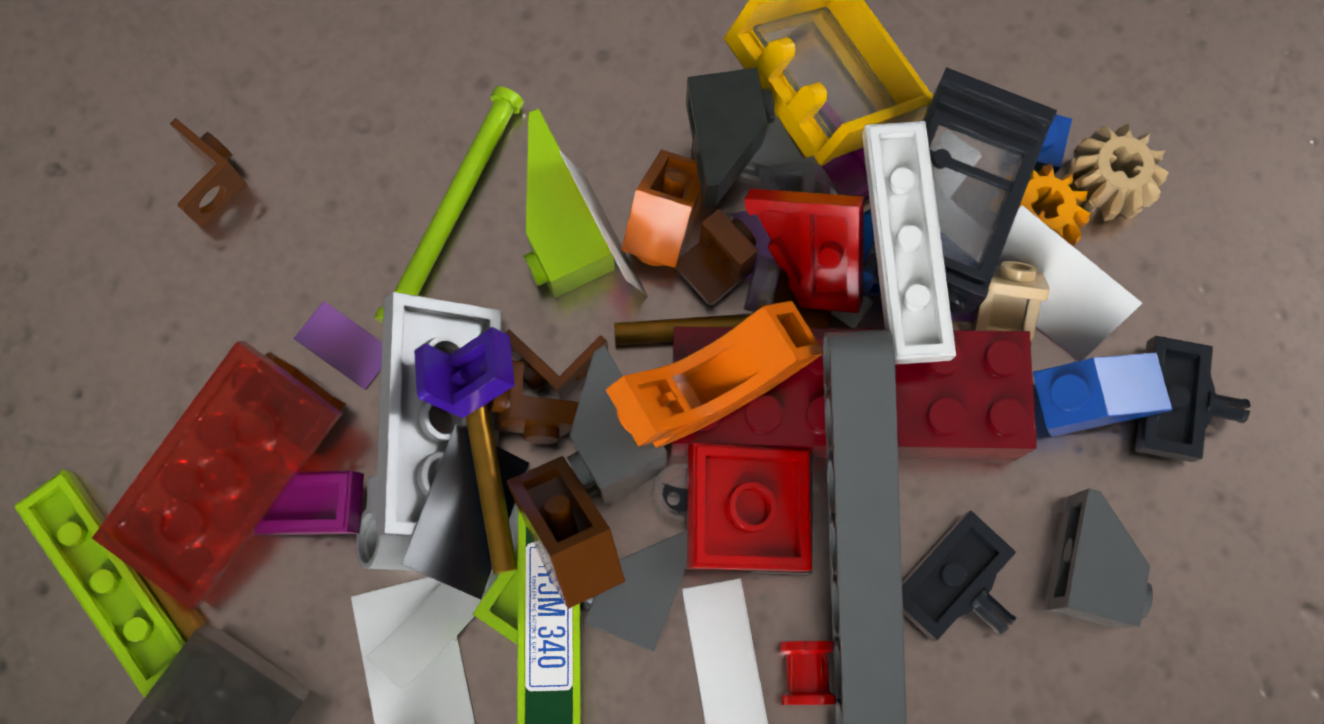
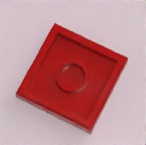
M692 443L689 445L687 568L811 571L810 449Z

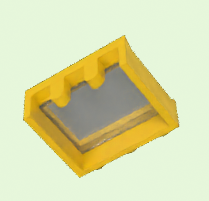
M749 0L723 38L744 69L757 67L761 89L770 88L774 113L814 171L836 157L863 148L862 132L865 125L918 122L924 116L932 97V93L864 0Z

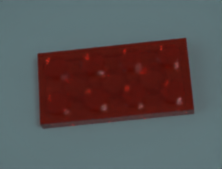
M236 341L92 539L193 611L202 604L343 413L246 341Z

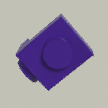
M494 327L489 328L450 355L426 343L414 351L418 398L461 418L468 416L515 386L510 336Z

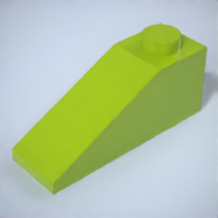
M539 108L528 113L526 236L531 252L523 255V258L536 285L540 286L547 282L554 298H557L614 271L615 262L613 254L559 152L560 148Z

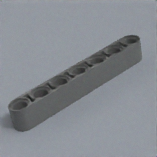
M889 329L825 332L823 337V382L834 644V687L837 704H835L836 724H907L893 338Z

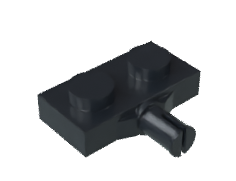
M1154 336L1147 341L1146 353L1157 352L1172 411L1138 419L1135 451L1195 462L1203 459L1205 430L1212 417L1245 423L1250 414V411L1245 409L1251 407L1248 399L1234 398L1215 393L1211 377L1213 346Z
M973 511L966 512L902 582L903 614L932 641H937L957 618L972 611L986 622L998 636L1002 635L1008 630L1009 627L1007 625H1012L1016 617L1006 610L989 592L992 590L997 573L1014 556L1016 551Z

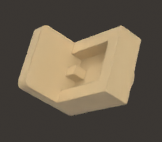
M1004 261L1001 263V268L996 267L986 299L976 308L972 330L1030 331L1032 345L1041 301L1048 300L1050 288L1044 274L1037 273L1035 266L1017 261Z

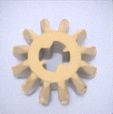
M1129 123L1120 126L1115 132L1105 125L1097 129L1090 138L1087 137L1079 142L1073 150L1074 158L1067 165L1065 175L1073 173L1075 181L1070 186L1072 191H1088L1087 199L1083 205L1084 210L1090 212L1095 207H1099L1104 222L1113 220L1118 214L1125 220L1135 218L1143 210L1142 208L1150 207L1159 199V194L1161 193L1159 187L1166 181L1169 172L1158 166L1163 160L1165 150H1150L1146 146L1149 143L1150 133L1141 135L1136 139L1132 137Z

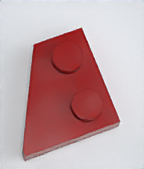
M750 189L744 198L745 208L749 216L757 214L771 239L767 248L776 264L787 273L789 278L788 285L801 308L859 313L863 303L864 196Z

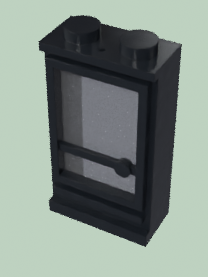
M946 67L931 97L922 121L926 122L950 312L952 314L965 312L971 315L988 295L989 285L1057 110ZM873 240L863 265V271L873 275L874 281L880 285L875 241Z

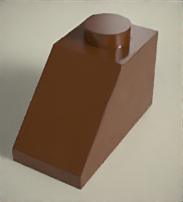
M560 456L507 480L509 489L541 561L567 609L625 582L611 529L564 456Z

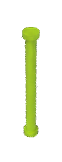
M496 86L490 96L493 104L394 292L418 296L512 114H519L524 105L522 97L511 89L503 86ZM379 307L374 316V319L383 324L384 307Z

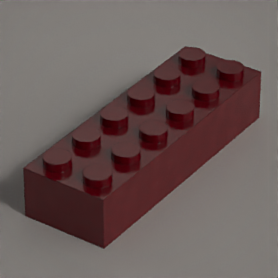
M674 326L672 363L701 350L735 327ZM809 328L822 350L825 332L883 330ZM953 330L956 356L951 361L895 364L898 459L1017 460L1037 449L1030 331ZM823 354L794 375L741 408L694 433L671 442V456H688V446L692 443L805 448L810 449V454H813V458H826Z

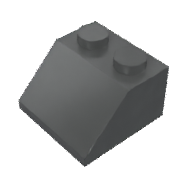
M605 346L593 353L570 432L575 453L568 456L567 459L571 469L588 495L592 496L598 493L604 505H607L665 472L667 451L664 446L655 448L653 442L638 447L633 436L621 425L617 416V409L605 389L620 379L622 374Z

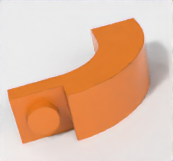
M792 301L776 303L761 307L731 331L701 350L663 367L624 375L605 390L617 409V416L621 425L633 436L638 447L653 442L655 448H658L694 433L753 401L824 354V351Z

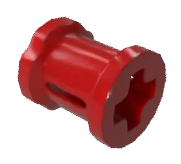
M833 641L780 642V652L786 654L787 693L781 695V705L837 704L836 694L830 692L828 654L834 651Z

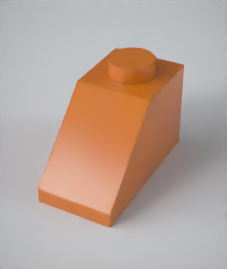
M660 150L635 191L621 251L635 255L637 259L648 265H667L676 268L687 245L702 201L696 160Z

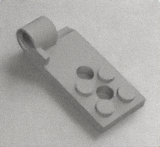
M396 292L384 298L377 475L368 478L367 508L360 519V532L356 535L357 558L363 569L415 571L401 564L454 426L457 425L468 431L466 417L461 418L450 413L452 420L451 428L447 434L438 432L432 426L429 419V411L432 404L420 400L417 396L415 349L426 343L433 347H442L449 354H452L491 327L501 331V310ZM490 412L495 445L499 447V431L494 430L495 412Z

